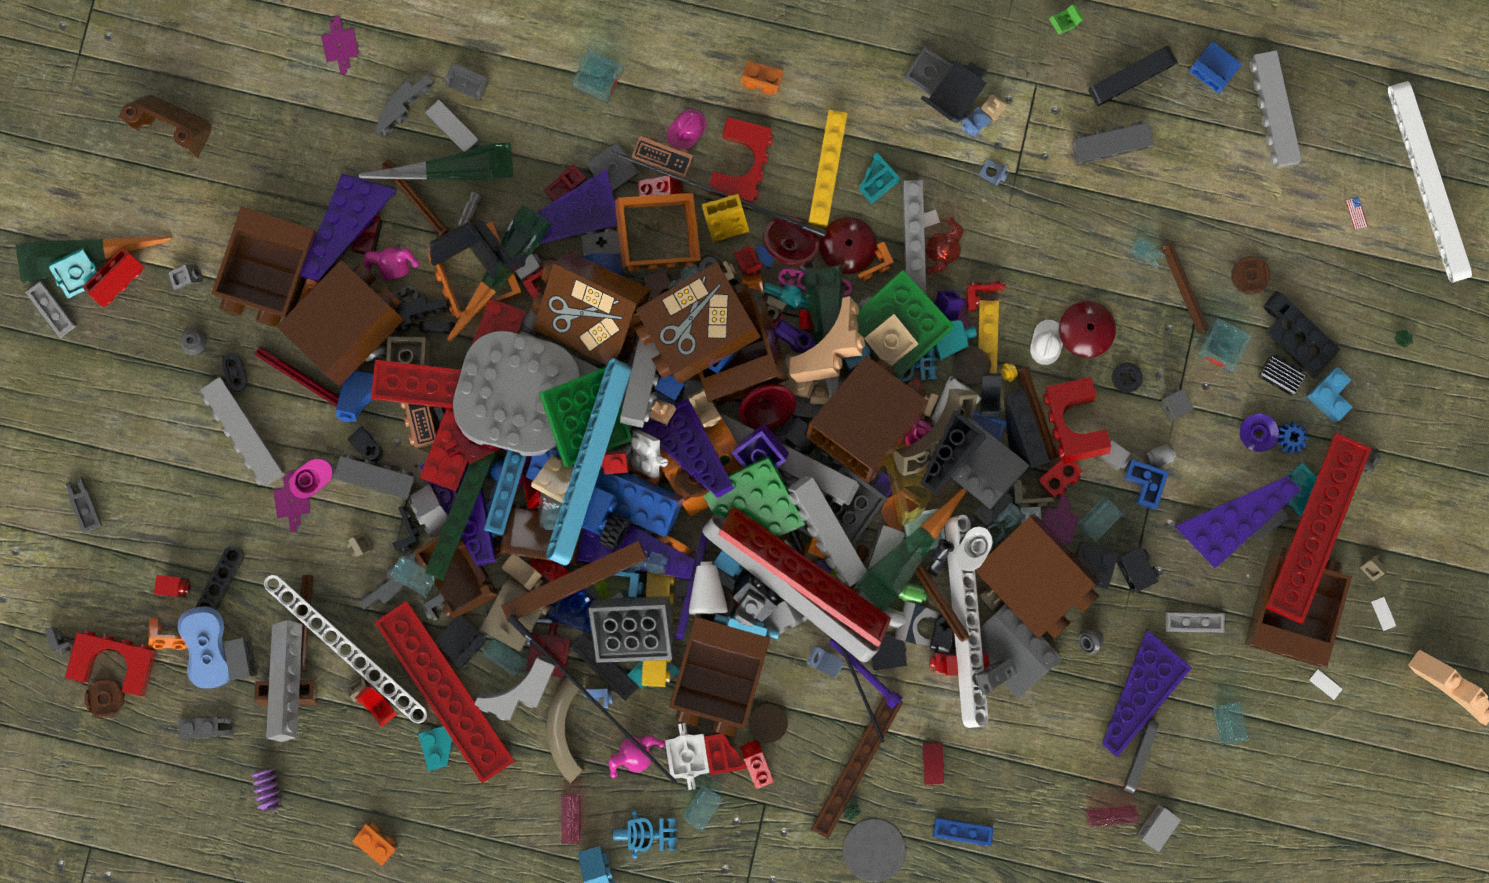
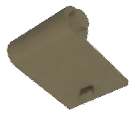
M508 579L504 583L480 630L521 652L527 638H523V635L511 623L507 622L501 605L530 591L517 582ZM551 605L518 620L531 633L538 618L543 615L546 616L550 611Z

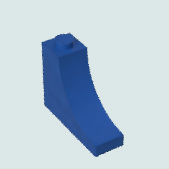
M354 371L343 382L336 407L338 419L344 422H356L362 409L374 400L371 399L374 374Z

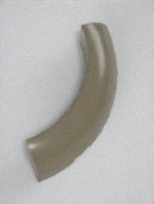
M949 389L946 406L934 427L920 440L894 451L895 464L901 475L905 476L923 471L924 467L929 465L954 410L968 421L970 417H973L977 401L976 393L965 389Z
M566 676L558 686L549 707L547 739L555 764L571 784L584 769L577 762L569 747L566 731L568 711L580 689Z

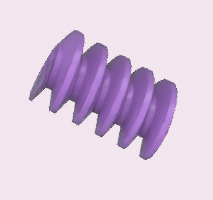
M276 768L259 771L251 775L252 778L258 779L253 783L254 786H259L254 793L260 794L255 800L262 802L257 806V809L265 811L282 807V805L276 804L281 798L275 797L280 790L273 789V787L278 785V782L272 781V779L277 777V774H271Z

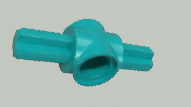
M766 282L763 287V293L786 303L785 308L796 309L798 306L806 310H816L817 302L802 296L801 290L795 286L785 285L781 288Z

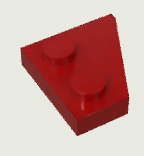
M724 734L704 736L710 775L747 769V765Z

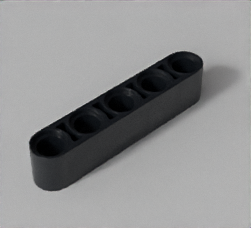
M1165 46L1093 85L1088 91L1096 105L1100 106L1171 68L1178 61L1170 47Z
M233 546L225 549L195 608L203 607L208 602L211 608L218 610L244 560L243 550ZM235 550L238 553V557L232 561L230 553ZM223 568H227L229 570V574L226 578H223L221 576V570ZM218 585L220 592L215 596L212 593V588Z

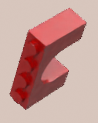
M727 117L722 139L748 147L754 155L755 163L746 175L740 177L713 172L709 188L730 196L739 194L741 200L753 204V200L758 199L760 189H757L758 182H762L765 172L762 171L763 163L767 164L769 153L766 150L768 145H772L774 135L771 134V128ZM708 191V194L722 197L720 195Z
M1091 377L1047 386L1045 394H1043L1045 406L1048 405L1050 410L1048 411L1050 423L1053 422L1055 428L1053 429V436L1060 445L1058 446V454L1060 458L1063 457L1064 463L1110 454L1111 444L1106 429L1080 434L1070 430L1063 420V415L1069 408L1095 402L1096 392Z
M84 630L83 633L77 632L65 678L83 683L89 682L97 656L107 649H114L123 655L127 664V672L121 692L145 696L156 650H152L147 644L140 643V646L132 645L133 641L121 639V642L115 641L114 636L103 634L102 637L95 636L96 632Z

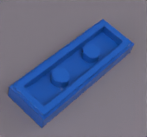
M935 817L933 837L991 846L994 827Z

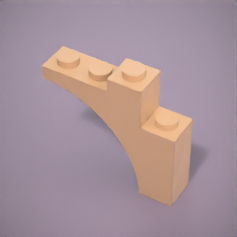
M850 296L843 297L839 316L826 337L810 350L790 357L789 375L797 383L838 377L842 368L841 359L862 356L865 341L857 332L859 307Z
M1419 650L1408 666L1417 675L1453 698L1481 724L1486 726L1489 722V700L1487 699V694L1480 687L1462 678L1454 668Z

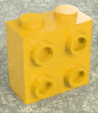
M739 194L702 204L713 242L749 232Z

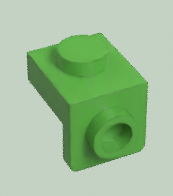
M1073 4L1066 10L1053 15L1049 20L1058 35L1075 28L1084 18L1076 4Z

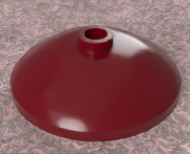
M785 216L796 221L805 222L796 217ZM780 218L770 221L764 230L763 242L767 251L782 263L788 265L806 264L814 259L819 250V238L816 234L802 230L797 225Z
M843 217L831 222L825 228L827 232L825 237L820 239V253L825 263L831 269L843 274H854L870 265L875 257L877 241L869 225L857 218ZM847 240L852 241V245L847 246L845 242Z
M1081 301L1073 304L1063 313L1059 322V336L1065 348L1072 354L1082 358H1093L1103 354L1111 347L1116 336V324L1112 314L1103 305L1093 301ZM1088 324L1093 326L1092 331L1087 329Z
M762 385L753 389L745 396L740 404L739 415L747 427L756 430L765 423L771 430L781 426L791 417L796 408V399L793 392L784 385Z

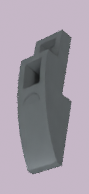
M427 74L413 86L407 80L392 95L384 107L375 131L380 138L383 135H389L393 131V127L398 123L402 124L405 122L410 114L406 107L414 105L420 95H425L432 90L434 83Z
M413 550L404 556L405 560L401 563L395 562L388 568L389 571L386 573L390 579L388 582L387 580L382 581L377 585L378 589L373 593L369 591L361 597L362 601L359 605L363 610H367L379 600L383 604H388L403 590L418 566L414 560L416 556Z

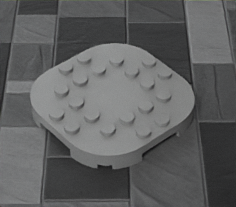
M507 331L486 334L474 342L464 359L453 399L455 421L462 433L477 444H487L519 452L523 456L545 454V452L552 448H556L557 444L539 392L580 377L577 364L568 351L548 341Z

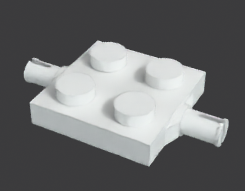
M641 430L633 431V440L629 441L632 442V468L651 478L659 477L660 465L665 467L668 464V460L662 458L660 454V440Z
M682 723L684 731H682V725L678 724L680 736L665 740L670 774L674 778H687L688 790H692L691 782L693 789H697L694 777L699 774L709 773L704 735L687 734L686 723Z

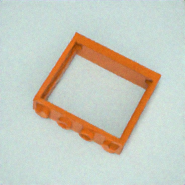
M693 193L620 197L615 201L622 269L635 272L639 271L640 268H647V270L651 271L663 266L666 269H675L677 265L691 268L701 261ZM684 205L690 257L630 261L624 209Z
M493 222L486 224L501 243ZM441 262L435 265L438 270L435 271L438 282L442 281L445 287L442 289L445 299H449L452 306L449 309L452 316H456L459 320L464 311L460 309ZM502 265L512 291L494 298V300L502 303L523 295L514 272L511 273L505 265ZM488 302L478 311V313L486 309Z

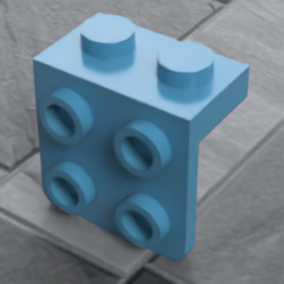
M625 569L624 572L612 575L631 578L628 597L639 598V595L643 594L644 583L641 582V575L637 574L636 570Z

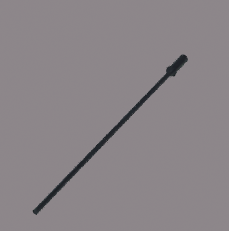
M613 150L610 152V154L722 197L730 196ZM740 199L741 204L793 223L802 230L821 237L826 235L827 230L806 223V221H796Z
M796 529L790 531L789 534L796 551L805 556V547H803ZM839 644L879 739L883 743L885 740L845 648Z
M513 614L507 619L523 635V638L525 637L529 639L545 656H547L674 784L677 782V780L636 739H634L532 637L530 630H528Z

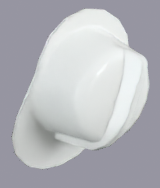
M1044 320L1036 326L1030 352L1032 358L1037 363L1049 365L1058 359L1063 345L1059 336L1058 322Z
M974 527L965 535L955 554V561L962 570L973 571L979 568L991 553L993 541L987 529Z

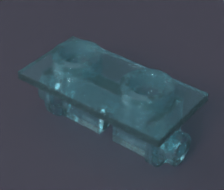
M651 552L647 560L631 568L636 570L641 568L647 569L653 574H659V572L665 574L663 565L667 564L668 558L663 554Z

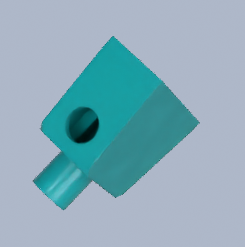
M961 320L950 321L955 328L935 345L939 361L969 346L967 339L977 337L975 326L964 328Z

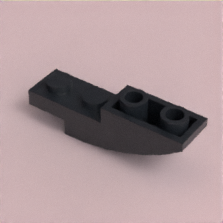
M422 296L397 307L394 311L404 321L395 330L399 332L409 330L410 326H414L412 318L419 320L426 318V314L434 313V315L444 313L445 309H449L447 300L444 298L428 303L426 297Z

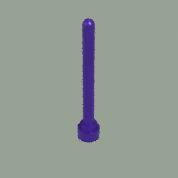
M831 638L829 643L844 657L839 643ZM846 650L852 666L886 697L885 700L892 709L895 708L903 697L898 692H891Z

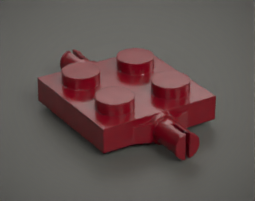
M458 426L451 430L456 439V446L446 451L449 453V457L461 452L470 465L501 448L487 444L480 445L471 441L462 433Z
M550 623L549 633H532V637L566 670L571 639L556 635L558 623ZM532 642L529 650L527 672L531 671L539 654L544 655ZM556 666L551 677H565V674Z

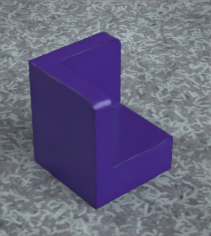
M954 290L938 291L934 304L948 320L958 319L964 299Z

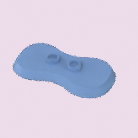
M211 607L189 609L182 613L178 620V632L187 645L189 652L188 677L195 686L203 689L217 688L230 681L222 643L224 621L220 613Z

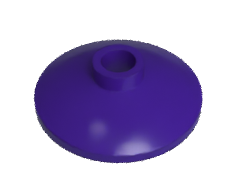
M1254 414L1247 417L1241 424L1240 439L1244 446L1251 451H1267L1278 440V426L1268 415ZM1257 431H1262L1263 436L1257 437L1255 433Z

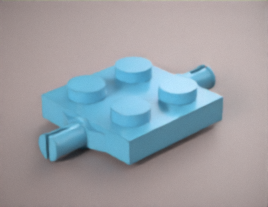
M735 613L733 616L729 615L727 617L715 614L714 622L778 639L780 631L769 629V627L756 618L754 619V624L750 627L739 623L735 618Z

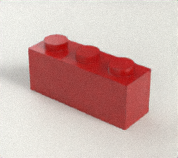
M122 247L82 288L104 308L112 303L115 296L125 290L128 284L135 277H138L145 267L128 250Z

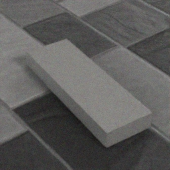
M440 100L425 112L465 154L479 141Z
M42 281L25 292L59 338H62L76 327Z
M1165 612V632L1224 633L1225 613Z

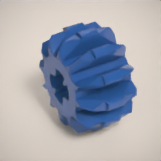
M1292 421L1290 425L1286 422L1283 424L1284 428H1278L1279 433H1281L1278 439H1281V441L1277 443V446L1284 445L1282 448L1283 452L1288 450L1289 454H1293L1294 451L1299 453L1301 452V447H1307L1304 441H1308L1309 437L1304 436V434L1308 430H1301L1303 424L1300 423L1296 427V422ZM1295 435L1296 438L1290 441L1289 437Z

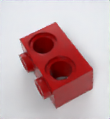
M1061 458L1036 482L1051 498L1055 496L1059 498L1067 491L1065 487L1069 483L1074 485L1081 478L1079 474L1083 471L1075 462L1064 463L1063 458ZM1065 466L1072 469L1071 476H1066L1063 473ZM1051 479H1055L1058 482L1057 489L1050 488L1049 481Z
M156 575L154 594L186 598V595L190 592L191 584L188 583L189 579Z

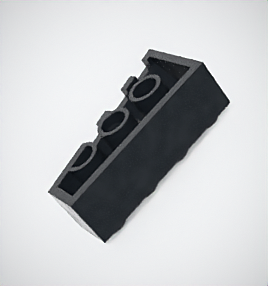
M1025 390L1006 395L1004 397L1009 449L1030 465L1026 471L1048 464L1050 460Z
M954 410L920 483L935 496L939 497L986 439L985 433Z

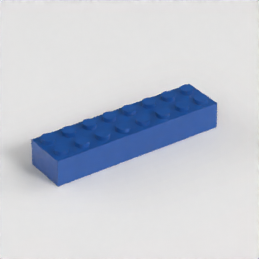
M558 447L552 448L545 452V454L532 456L526 477L534 480L551 455L562 460ZM601 467L594 486L615 496L617 506L614 512H610V514L618 513L630 519L631 523L664 537L673 531L684 500V496L630 473L604 474V468L601 469Z

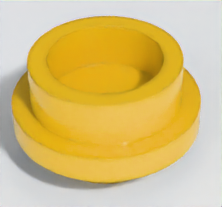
M1012 363L1002 365V377L1009 382L1014 381L1018 376L1016 367Z

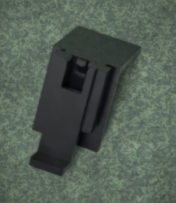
M956 61L930 98L922 96L921 99L947 119L958 124L987 83L982 78L988 73L971 61L967 67Z
M480 219L473 221V224L467 222L429 243L431 264L433 266L470 248L494 280L497 279L498 262L505 265L511 273L526 265V255L522 252L512 258L485 222Z

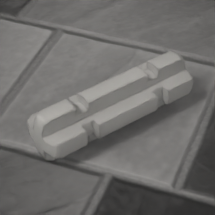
M476 192L471 193L470 201L467 202L462 213L463 217L459 220V226L470 222V219L472 220L477 209V203L481 199L480 194Z

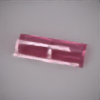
M581 794L561 795V844H581Z
M1135 805L1086 810L1089 828L1138 822V813Z

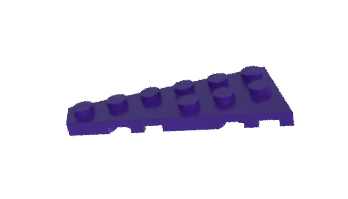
M607 169L504 232L508 251L617 226L615 202Z
M342 173L301 276L320 282L335 266L334 263L340 256L346 253L347 248L352 242H355L369 226L375 215L386 206L387 201L396 194V190Z
M688 398L674 405L676 410L667 425L650 418L648 422L644 421L643 428L638 427L639 430L659 439L660 448L716 498L734 489Z
M467 463L457 491L429 482L447 515L450 513L469 463ZM425 464L419 466L421 470H423ZM483 489L479 493L461 537L477 566L497 561L492 534L484 530L488 514Z
M1285 476L1201 515L1177 524L1175 527L1216 568L1297 495L1301 489L1289 476Z
M632 525L629 526L628 534L617 550L634 542L641 541L648 559L627 569L692 580L695 559ZM584 529L578 560L592 563L615 552L600 544L599 535Z
M1148 630L1144 634L1102 741V745L1116 757L1120 755L1192 669Z

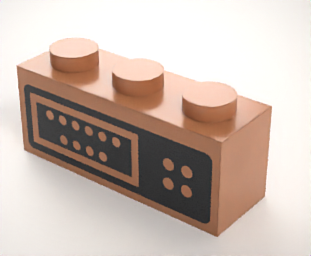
M647 135L645 137L639 136L632 158L687 178L694 160L690 151L682 148L679 151L674 149L673 145L666 142L662 144L655 142V138Z
M401 403V407L405 408L407 414L404 416L405 424L407 427L410 426L411 434H408L410 444L414 445L417 449L431 446L437 434L431 406Z

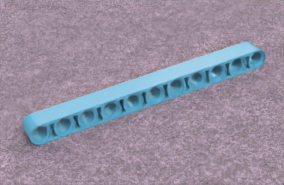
M612 358L606 366L547 549L546 557L563 565H567L572 558L631 374V366L615 358Z

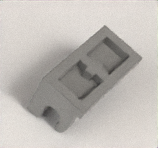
M1158 804L1136 837L1159 852L1181 819Z

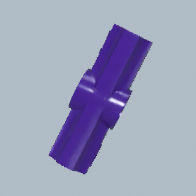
M783 319L780 320L774 329L775 335L789 344L796 353H804L818 344L808 332L799 331ZM798 339L803 341L804 346L799 343Z

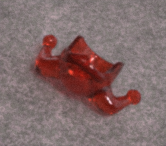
M953 217L947 219V223L952 225V230L948 234L937 233L928 240L926 253L928 258L936 262L933 267H926L927 275H931L934 272H943L948 264L955 262L960 256L961 245L959 241L964 233V229Z

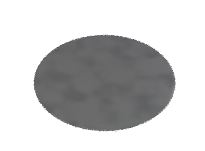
M879 819L865 820L855 825L847 834L843 845L844 860L850 871L858 878L869 882L884 881L896 874L902 866L905 858V843L900 832L892 824Z

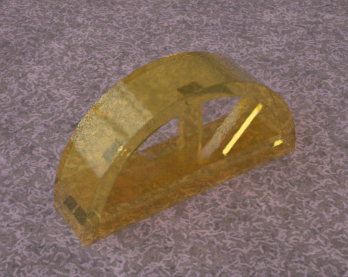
M893 452L885 462L899 523L900 526L915 521L922 515L928 505L932 492L925 488V498L923 500L904 488L921 484L920 482L927 467H924L923 471L917 472L920 475L919 478L901 480L903 475H901L896 467ZM906 497L918 504L919 507L909 512Z

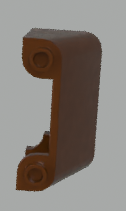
M146 95L126 104L118 116L129 127L137 131L143 125L152 126L155 118L176 127L174 132L175 142L187 149L189 155L199 158L211 133V125L205 119L153 95Z
M512 504L504 534L502 535L499 554L508 556L515 554L518 557L553 561L546 557V553L557 521L556 515L523 510V506ZM582 527L572 558L567 565H577Z
M440 535L413 551L416 556L414 560L419 568H427ZM462 538L444 581L431 576L445 600L443 610L451 618H456L498 596V591L484 567L475 564Z

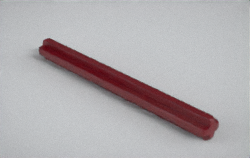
M259 347L255 353L257 357L337 407L338 395L264 348Z

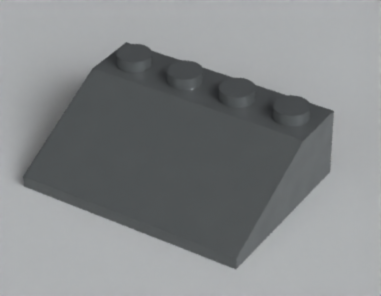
M969 418V422L985 433L987 437L953 479L989 509L994 510L1030 465L973 419Z
M835 464L832 468L833 470L857 481L860 485L849 505L843 503L841 506L832 501L833 497L825 496L827 503L850 543L854 546L887 498L847 467ZM807 523L804 526L797 528L800 532H802L807 537L812 539L813 536L807 530Z
M670 596L593 600L589 607L596 663L673 659Z
M1006 603L980 626L982 654H989L990 665L999 659L1013 657L1018 675L1014 677L1009 669L1012 678L1003 683L1017 698L1023 695L1062 659L1042 636L1038 638Z

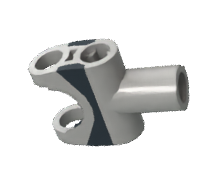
M907 601L904 602L902 611L882 606L881 611L892 618L889 626L897 628L895 639L911 644L931 646L932 641L924 639L918 633L917 624L924 617L938 619L939 613L922 605Z

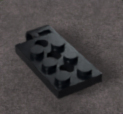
M1275 291L1263 305V308L1271 316L1277 318L1267 329L1266 333L1313 378L1316 377L1339 352L1340 348L1282 293ZM1284 319L1290 322V327L1287 330L1282 327ZM1298 332H1301L1304 336L1301 343H1298L1295 339V335ZM1311 345H1314L1317 348V353L1315 356H1312L1309 353V348Z

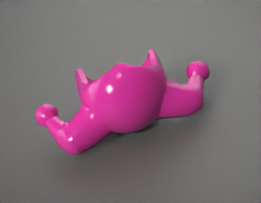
M389 247L382 252H366L364 256V267L371 273L370 265L372 263L377 264L384 280L396 279L410 272L408 260L413 267H418L420 262L415 259L409 248Z
M647 735L642 738L633 737L651 755L650 747L652 745H657L659 748L665 746L663 739L659 740L653 735ZM628 738L622 742L619 752L612 755L608 760L610 777L616 778L618 776L616 769L620 765H624L629 771L635 773L645 770L652 761Z

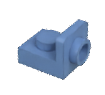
M977 107L969 116L962 120V129L968 135L972 134L975 137L991 122V119Z
M609 688L585 689L596 701L604 697V708H609V704L613 703L612 692H609Z

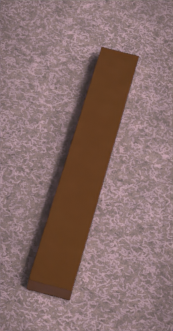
M637 541L506 602L501 607L506 619L512 614L517 619H520L648 558L641 541Z
M885 696L874 713L883 738L903 704L900 701L892 709L887 704ZM872 720L868 724L811 830L827 839L831 835L881 744Z

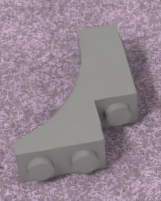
M539 654L530 673L522 682L503 692L481 693L474 705L478 706L483 712L496 714V717L501 720H511L520 701L527 707L537 708L556 665L548 657Z

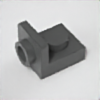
M185 264L168 272L174 290H180L191 284L203 282L201 271L197 264Z
M748 592L737 607L735 618L742 625L752 627L754 619L765 605V601Z
M441 594L424 604L426 607L424 609L425 614L434 621L439 619L434 608L439 610L445 606V600Z
M53 627L45 630L52 652L64 654L71 651L70 647H73L74 642L69 641L63 644L64 638L60 630Z

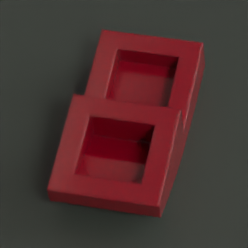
M573 164L561 173L559 178L547 186L544 192L554 202L577 188L586 177Z
M375 215L373 221L353 243L352 252L365 255L366 252L373 251L380 225V216Z
M942 742L923 743L924 784H944Z

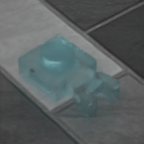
M1141 236L1137 238L1128 252L1143 263L1148 259L1155 268H1158L1160 265L1155 261V257H1160L1163 260L1166 256L1161 252L1153 251L1155 245Z

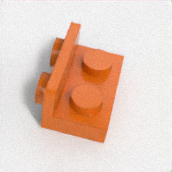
M747 60L743 76L741 77V84H744V87L748 89H762V92L765 94H777L784 71Z
M368 822L352 842L383 866L398 848L395 845L396 841L389 835L385 837L380 833L381 829L372 822L370 824Z

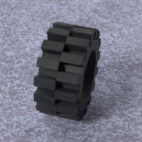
M614 513L602 531L600 544L613 551L617 550L628 534L627 531L630 529L631 520L618 513Z

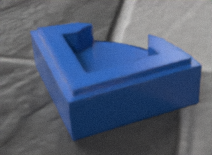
M757 245L756 253L759 260L764 266L771 268L774 257L767 251L765 246Z

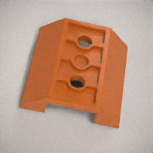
M723 418L714 426H703L719 459L723 455L729 457V462L723 465L727 475L744 468L732 454L734 445L737 442ZM660 448L662 458L668 460V464L665 467L661 466L675 493L684 496L682 505L689 516L692 517L708 508L709 505L704 496L689 497L679 491L676 485V475L681 466Z

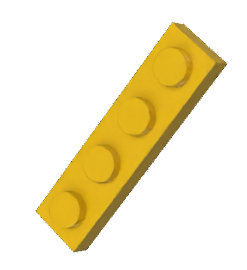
M980 300L978 348L984 350L990 358L991 368L989 372L997 373L999 301Z

